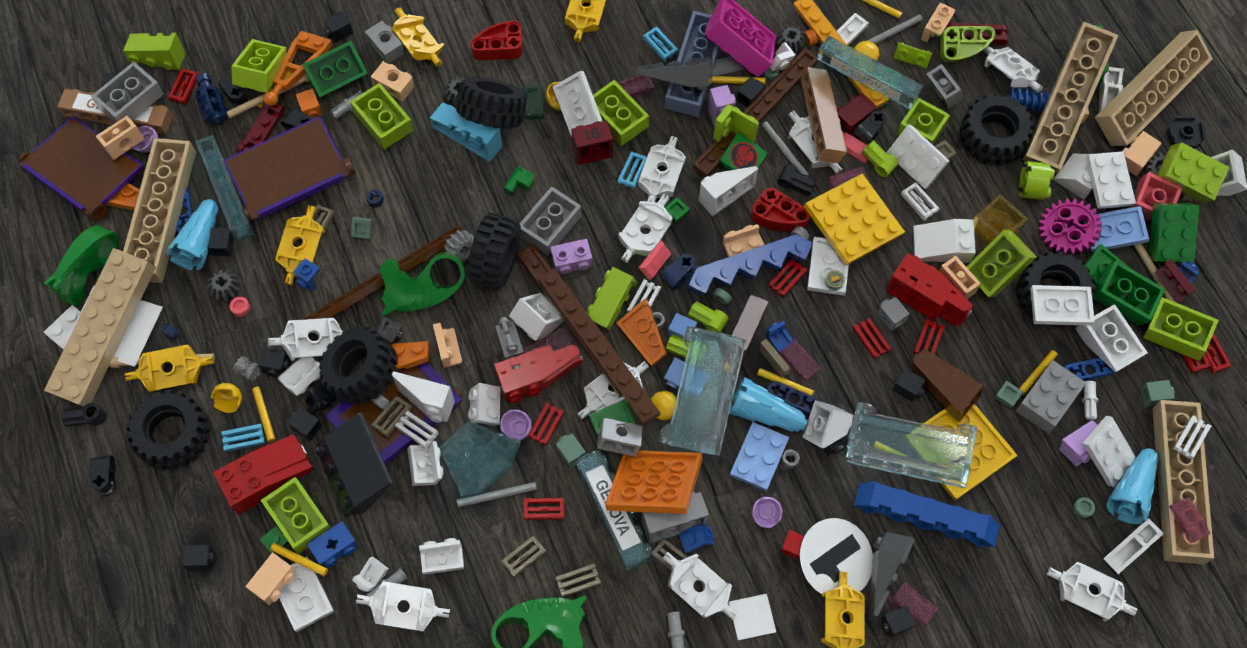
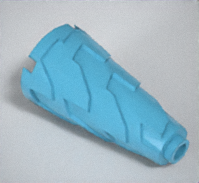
M211 199L202 201L188 222L182 227L177 237L166 250L167 257L171 255L170 261L179 267L192 270L194 266L197 267L196 270H200L203 267L209 251L210 231L215 226L219 208L215 201Z
M743 378L734 395V405H730L729 414L753 422L758 421L772 427L774 425L791 432H799V430L803 431L808 420L805 419L802 411L784 403V400L767 392L768 390L753 383L752 380Z
M1147 448L1140 451L1106 504L1108 511L1112 515L1115 512L1119 514L1118 519L1130 524H1142L1144 519L1146 522L1149 516L1159 460L1155 450Z

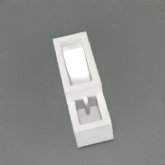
M1109 67L1108 73H1105L1103 81L1100 83L1099 113L1123 90V85L1121 84L1124 69Z
M1148 518L1146 522L1144 521L1103 559L1119 574L1164 533Z

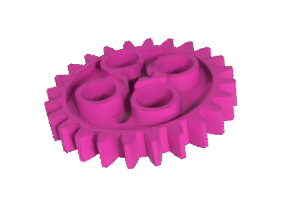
M1066 198V203L1064 204L1059 200L1058 206L1052 203V210L1046 208V214H1042V220H1039V226H1041L1039 227V233H1042L1040 238L1044 240V245L1050 244V251L1056 248V252L1064 251V255L1071 252V255L1074 256L1075 251L1082 255V249L1089 251V245L1094 247V240L1099 241L1098 234L1102 232L1100 228L1102 227V221H1099L1100 215H1095L1096 209L1090 210L1091 204L1084 206V200L1078 204L1076 198L1072 203ZM1064 214L1069 215L1068 218H1063L1061 216ZM1080 221H1086L1087 224L1082 225V224H1079V222H1080ZM1054 230H1060V231H1062V232H1060V233H1054L1053 231H1054ZM1076 236V237H1078L1079 239H1078V240H1072L1071 237Z

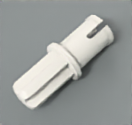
M1085 381L1084 398L1082 399L1085 418L1087 420H1095L1097 418L1096 403H1098L1096 382Z

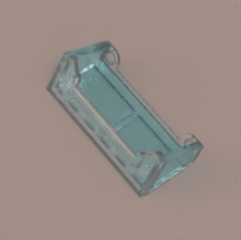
M687 326L683 340L685 345L689 347L672 421L671 424H667L662 428L660 442L719 456L746 340L729 334Z
M857 403L848 438L846 463L966 488L978 426L961 424L957 426L956 430L876 414V408L871 404Z

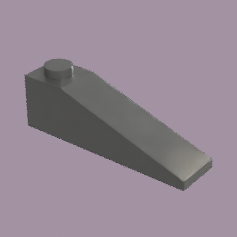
M693 58L683 64L679 61H672L667 66H664L663 63L639 66L636 69V74L689 87H697V89H706L712 83L713 58Z
M885 532L876 538L873 544L875 550L872 560L869 619L873 620L878 617L889 595L887 588L888 586L891 587L894 581H896L898 577L896 569L902 563H905L915 540L914 538Z

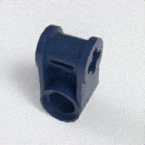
M690 254L681 255L674 263L664 269L660 277L673 290H676L695 270L694 257Z

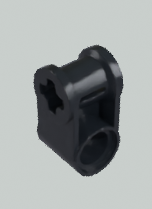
M232 75L218 81L223 93L234 107L248 102L244 89L232 84Z
M291 108L280 123L286 130H290L312 120V118L295 108Z
M880 110L872 112L856 128L853 135L868 145L883 130L887 118L886 114Z
M112 455L91 458L89 463L90 486L99 495L108 496L115 489V459Z

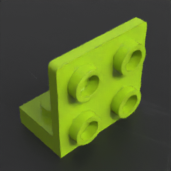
M727 104L716 119L713 139L720 142L723 137H727L731 130L735 133L740 132L754 142L759 122L754 117L741 112L737 107Z

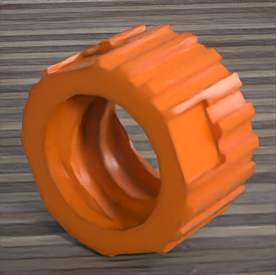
M812 29L805 31L806 45L811 47L817 44L818 37L816 32Z

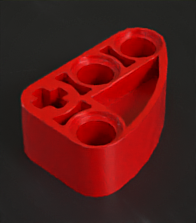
M507 21L490 26L480 32L471 41L473 58L476 60H501L521 57L523 53L521 24L517 21Z
M775 188L765 189L753 204L751 219L754 223L761 227L781 232H792L796 226H801L805 229L810 219V215L804 206Z

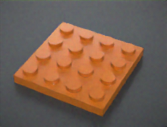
M638 451L636 457L623 454L605 503L606 511L687 514L703 460L702 453Z

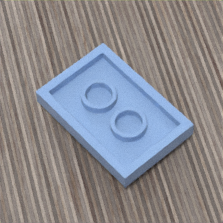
M1141 206L1095 214L1100 215L1099 221H1102V227H1100L1102 232L1098 234L1099 241L1094 240L1095 246L1089 245L1091 253L1100 244L1109 250L1149 242Z
M752 422L730 476L767 491L789 437Z

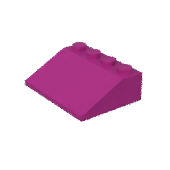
M719 0L707 24L705 35L710 41L720 46L722 51L731 55L737 63H741L749 73L759 77L773 64L776 35L734 0Z

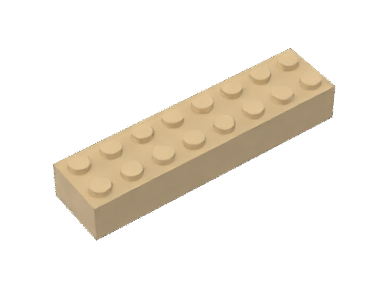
M1086 22L1081 24L1022 160L1049 163L1055 173L1061 170L1118 38L1117 34Z
M1198 30L1180 32L1095 117L1111 146L1128 145L1213 59Z
M154 138L123 250V252L146 260L156 267L149 282L163 283L170 257V255L167 257L166 250L175 237L177 222L182 210V202H184L185 190L188 187L196 156V151L190 141Z
M112 249L44 391L83 407L88 403H92L156 269L154 265L118 249Z
M1160 400L1153 407L1155 449L1159 456L1157 476L1161 531L1164 533L1162 535L1164 561L1206 564L1214 559L1204 440L1193 459H1189L1173 449L1189 419L1194 415L1198 421L1202 420L1201 403ZM1193 424L1190 428L1187 436L1185 437L1183 443L1180 446L1182 449L1186 445L1196 425ZM1200 428L1187 452H1191L1203 429Z

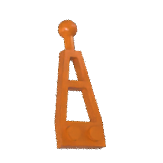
M301 31L292 42L273 81L274 89L264 94L263 100L265 104L269 106L275 105L278 102V95L282 89L288 90L305 74L301 66L292 63L298 49L313 53L306 61L308 62L328 52L333 45L332 41ZM287 71L293 72L285 81L283 80Z

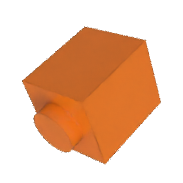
M313 89L296 94L303 114L310 116L312 119L322 116Z

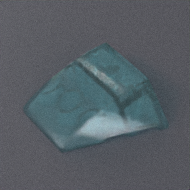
M467 421L439 448L461 496L464 497L483 493L511 467L521 441L516 438L506 437L502 433L489 431L488 428Z

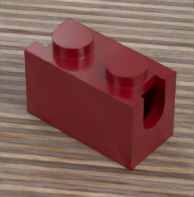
M863 93L857 97H852L847 105L837 109L841 129L851 135L872 112L876 111L877 106Z

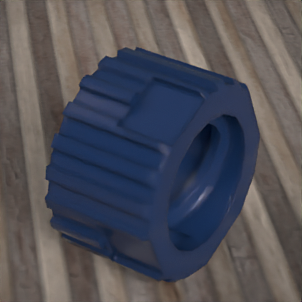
M377 189L369 191L366 195L369 206L373 208L381 206L384 202L382 193ZM373 196L379 197L376 201H371Z
M165 323L161 329V332L173 340H176L181 333L168 323Z

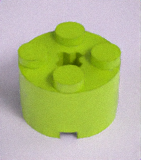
M1025 161L1024 164L1027 166L1022 167L1019 187L1023 188V193L1019 192L1020 198L1037 200L1050 198L1051 187L1049 185L1050 180L1054 178V169H1051L1049 163Z

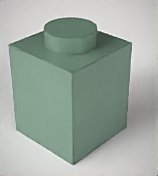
M1169 380L1148 382L1140 389L1145 408L1154 407L1160 400L1172 401L1175 396L1174 388L1170 385Z
M573 433L569 436L564 435L557 441L556 450L569 469L586 459V452Z

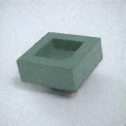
M353 217L351 237L370 239L372 219Z
M1006 381L995 398L1012 409L1023 391Z

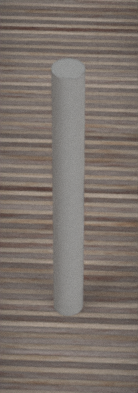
M919 14L867 41L877 44L921 22L923 18Z
M764 122L762 124L763 129L790 163L800 173L809 176V173L769 123Z
M532 482L457 499L458 507L537 490L536 483Z

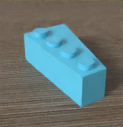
M442 102L430 117L432 128L488 162L502 148L500 128L487 127L482 124H476L473 121H468L461 117L451 105Z

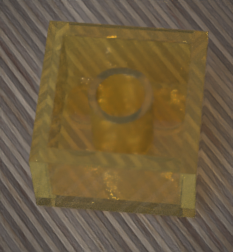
M1000 194L975 216L974 230L990 244L1003 230H1011L1015 235L1019 233L1028 218Z

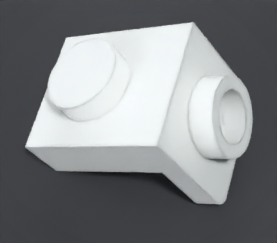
M782 43L770 68L772 71L783 70L795 57L794 52L787 43Z
M370 557L360 574L354 576L352 581L357 584L356 586L360 590L365 592L372 591L380 584L389 568L374 557Z

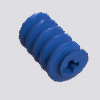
M1011 87L1009 96L1013 100L1017 99L1020 101V105H1024L1026 108L1030 107L1031 113L1037 108V112L1040 114L1042 109L1045 108L1049 93L1045 92L1042 94L1041 91L1035 94V90L1032 89L1028 93L1026 88L1021 92L1019 87L1015 90Z

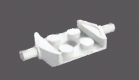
M989 45L983 49L988 54L984 66L994 65L995 68L1012 79L1011 87H1031L1037 93L1041 92L1043 86L1036 82L1040 70L1012 49L1006 47L994 50Z
M795 111L791 112L789 117L794 121L795 125L792 127L788 139H793L812 162V168L830 166L836 174L840 173L843 169L837 163L818 160L815 142L812 140L813 133L809 117L800 118Z
M671 136L668 144L652 146L638 181V187L649 195L647 202H655L656 198H661L663 194L673 197L676 183L686 160L685 155L675 149L676 142L678 141L677 137ZM659 166H665L667 170L659 171L657 168Z
M663 194L657 203L640 201L638 209L624 230L619 233V240L626 248V252L621 259L626 263L635 254L648 256L671 225L672 217L664 208L670 199L668 195ZM642 228H648L650 229V233L643 234L640 230Z
M334 318L288 321L281 337L268 338V346H283L291 361H294L295 358L322 356L323 352H326L328 344L334 341L333 338L337 335L340 336L343 331ZM316 333L319 339L311 341L308 338V334Z
M643 361L635 368L624 363L643 388L640 374L649 368L648 364ZM602 374L584 387L587 404L583 410L577 413L582 420L590 413L624 399L623 397L619 398L615 392L608 390L610 384Z
M669 552L665 554L663 559L672 566L668 586L703 618L719 611L724 612L731 620L737 616L738 613L728 606L732 585L730 583L727 584L698 558L697 554L681 561L677 560ZM695 581L703 583L704 588L702 592L694 590L693 584Z
M1080 562L1075 563L1070 569L1062 573L1051 567L1048 569L1046 575L1059 581L1061 601L1068 600L1103 617L1105 622L1118 611H1124L1135 616L1137 608L1126 604V600H1124L1125 588L1122 582ZM1090 585H1095L1098 588V595H1093L1089 591Z
M384 581L373 596L369 597L358 594L357 598L363 600H356V603L371 606L375 624L424 631L433 617L448 618L449 614H443V612L450 613V609L437 608L435 606L431 589ZM401 600L408 601L410 605L409 610L405 613L400 612L397 608Z

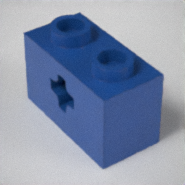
M343 521L307 544L318 563L325 568L334 566L339 558L352 554L356 550L355 548L358 547ZM335 544L337 548L333 550L331 545Z

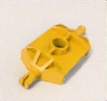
M570 0L565 16V24L576 31L574 41L577 42L578 39V42H580L583 33L599 30V23L606 0ZM583 3H590V4H591V5L588 6V7L582 6Z
M401 7L396 8L395 13L399 19L394 22L392 30L416 60L428 59L432 60L436 67L441 66L442 61L438 56L443 50L444 43L438 44L423 25L425 18L407 15Z
M308 205L306 215H303V217H292L287 220L275 261L288 272L284 282L287 285L292 286L295 277L293 271L304 259L313 263L321 234L325 233L324 228L313 220L316 209L314 206ZM297 239L303 240L301 246L294 247V242Z
M189 345L142 354L139 367L135 372L125 373L126 381L141 380L149 392L190 383L197 384L201 367L214 364L213 356L198 357ZM172 363V371L165 373L163 371L164 364Z
M839 572L838 587L822 593V597H825V638H822L821 642L831 648H858L865 645V596L851 588L850 585H847L848 572ZM844 612H846L850 616V622L848 624H846L842 619V614Z

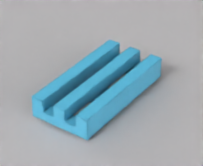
M658 27L643 35V40L664 62L667 61V58H672L673 54H678V49ZM654 33L667 45V47H668L671 51H669V50L663 45V43L654 35Z
M631 151L617 184H624L625 187L628 188L629 186L634 190L647 157ZM635 157L636 160L633 164V167L627 177V180H625L624 177L628 171V168L633 158ZM640 160H642L633 182H630Z
M262 424L221 432L225 452L265 444ZM255 437H259V438H260V439H257V440H252V441H247V442H242V443H237V444L229 445V443H231V442L248 440V439L255 438Z

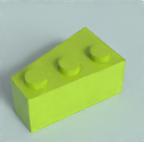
M149 33L130 34L123 50L126 58L131 63L134 61L136 64L141 63L150 67H163L167 70H179L186 52L176 33H171L170 36H163V33H157V36H150Z
M612 267L611 271L608 270L604 276L605 282L602 287L598 288L594 304H590L587 309V313L593 322L608 330L611 329L620 314L624 301H627L630 297L628 293L631 287H636L638 283L633 276Z

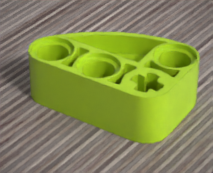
M951 26L946 28L940 37V56L942 61L955 63L973 57L993 41L995 30L989 26ZM964 32L971 34V40L964 37ZM982 32L988 33V40L982 37ZM948 33L953 36L952 39H950V36H947ZM947 50L953 51L954 56L952 58L947 56Z

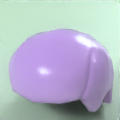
M145 125L138 127L144 140L132 147V149L142 153L150 152L154 138H158L155 129Z
M509 410L500 421L501 431L512 440H523L529 436L532 429L531 419L521 410Z
M762 497L754 503L751 514L753 520L760 527L772 528L780 522L783 510L780 503L773 497Z

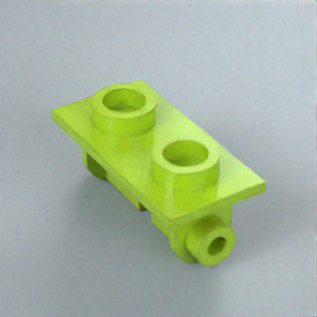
M898 42L893 58L927 69L932 53L905 45L903 42Z

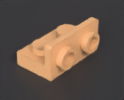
M939 3L924 29L921 40L928 42L930 37L935 35L940 37L954 15L955 9Z
M748 225L742 230L726 233L722 244L727 256L731 257L763 246L764 243L759 234V225Z
M441 323L433 324L443 367L461 364L462 358L454 328L442 329Z

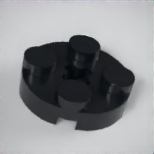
M1190 115L1176 117L1169 125L1167 131L1171 144L1175 145L1182 142L1194 149L1198 148L1206 137L1204 124L1202 122L1199 123L1195 120V117ZM1184 129L1187 130V132H1189V133H1191V134L1186 135V134L1183 132Z

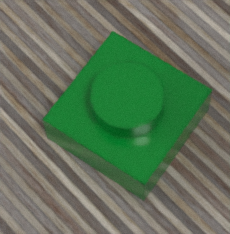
M678 197L664 207L675 223H678L690 212V208Z
M276 526L260 538V541L271 554L273 551L270 548L273 543L282 547L289 544L288 540Z

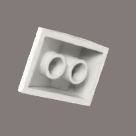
M756 166L719 172L711 177H705L700 186L699 202L714 216L755 187L758 168Z
M951 219L913 226L914 256L919 257L921 261L947 262L954 256H957L962 263H971L975 255L974 220Z
M1115 304L1095 315V323L1092 326L1079 325L1075 328L1085 344L1114 372L1119 371L1148 353Z
M393 371L392 377L399 392L430 420L437 423L441 421L448 422L455 402L450 386Z

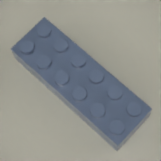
M693 11L677 61L683 64L693 58L712 57L713 74L720 46L710 41L705 35L707 24L712 15ZM670 82L665 97V109L699 117L708 88L697 89V87Z

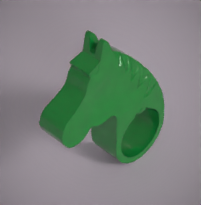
M99 225L92 226L83 231L63 256L56 272L44 284L50 286V290L58 293L61 300L74 306H79L86 296L84 287L88 274L104 267L112 249H118V234Z
M438 253L430 259L416 278H412L405 271H401L398 261L394 258L384 260L380 267V274L385 283V291L381 299L386 305L382 315H386L393 310L414 311L428 308L449 298L456 292L464 280L465 267L462 260L453 253ZM439 259H451L458 264L461 275L456 283L450 286H438V283L433 282L431 266Z
M586 596L575 600L566 598L535 599L512 607L501 615L492 627L491 638L493 648H502L496 640V635L499 629L508 623H522V626L527 629L529 639L522 648H533L545 635H550L555 642L562 645V648H583L579 627L582 620L585 619L582 607L586 602Z

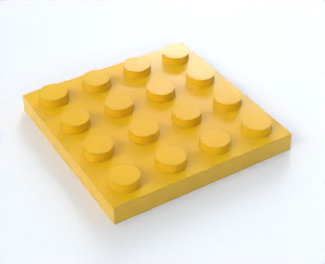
M863 173L806 202L804 205L806 211L846 266L905 233Z
M975 404L960 422L944 409L904 438L922 462L930 468L931 473L954 501L1017 457L1014 450Z

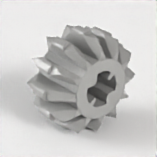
M457 230L455 235L451 234V238L446 240L445 250L457 255L463 262H466L470 255L474 236L465 230L462 232Z

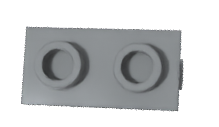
M502 317L499 325L496 326V330L506 359L524 352L514 320L510 321L506 317Z

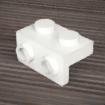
M312 357L299 358L278 377V380L292 394L296 396L303 394L311 382L320 378V363Z
M478 383L469 392L470 409L468 418L470 419V425L475 426L481 423L497 426L500 424V387Z
M432 441L427 448L421 445H410L407 449L412 485H436L443 477V468L440 466L439 461L441 453L440 448L437 447V441Z
M449 538L441 543L428 541L424 545L419 546L423 575L464 569L460 540Z

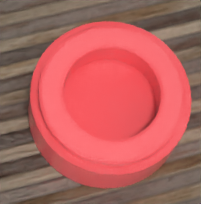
M236 297L230 302V310L237 317L245 316L250 311V304L244 297Z

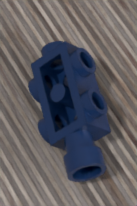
M201 73L196 76L199 88L194 93L204 122L220 124L227 116L226 112L228 111L227 107H224L222 103L223 95L218 91L217 87L211 86L210 75Z

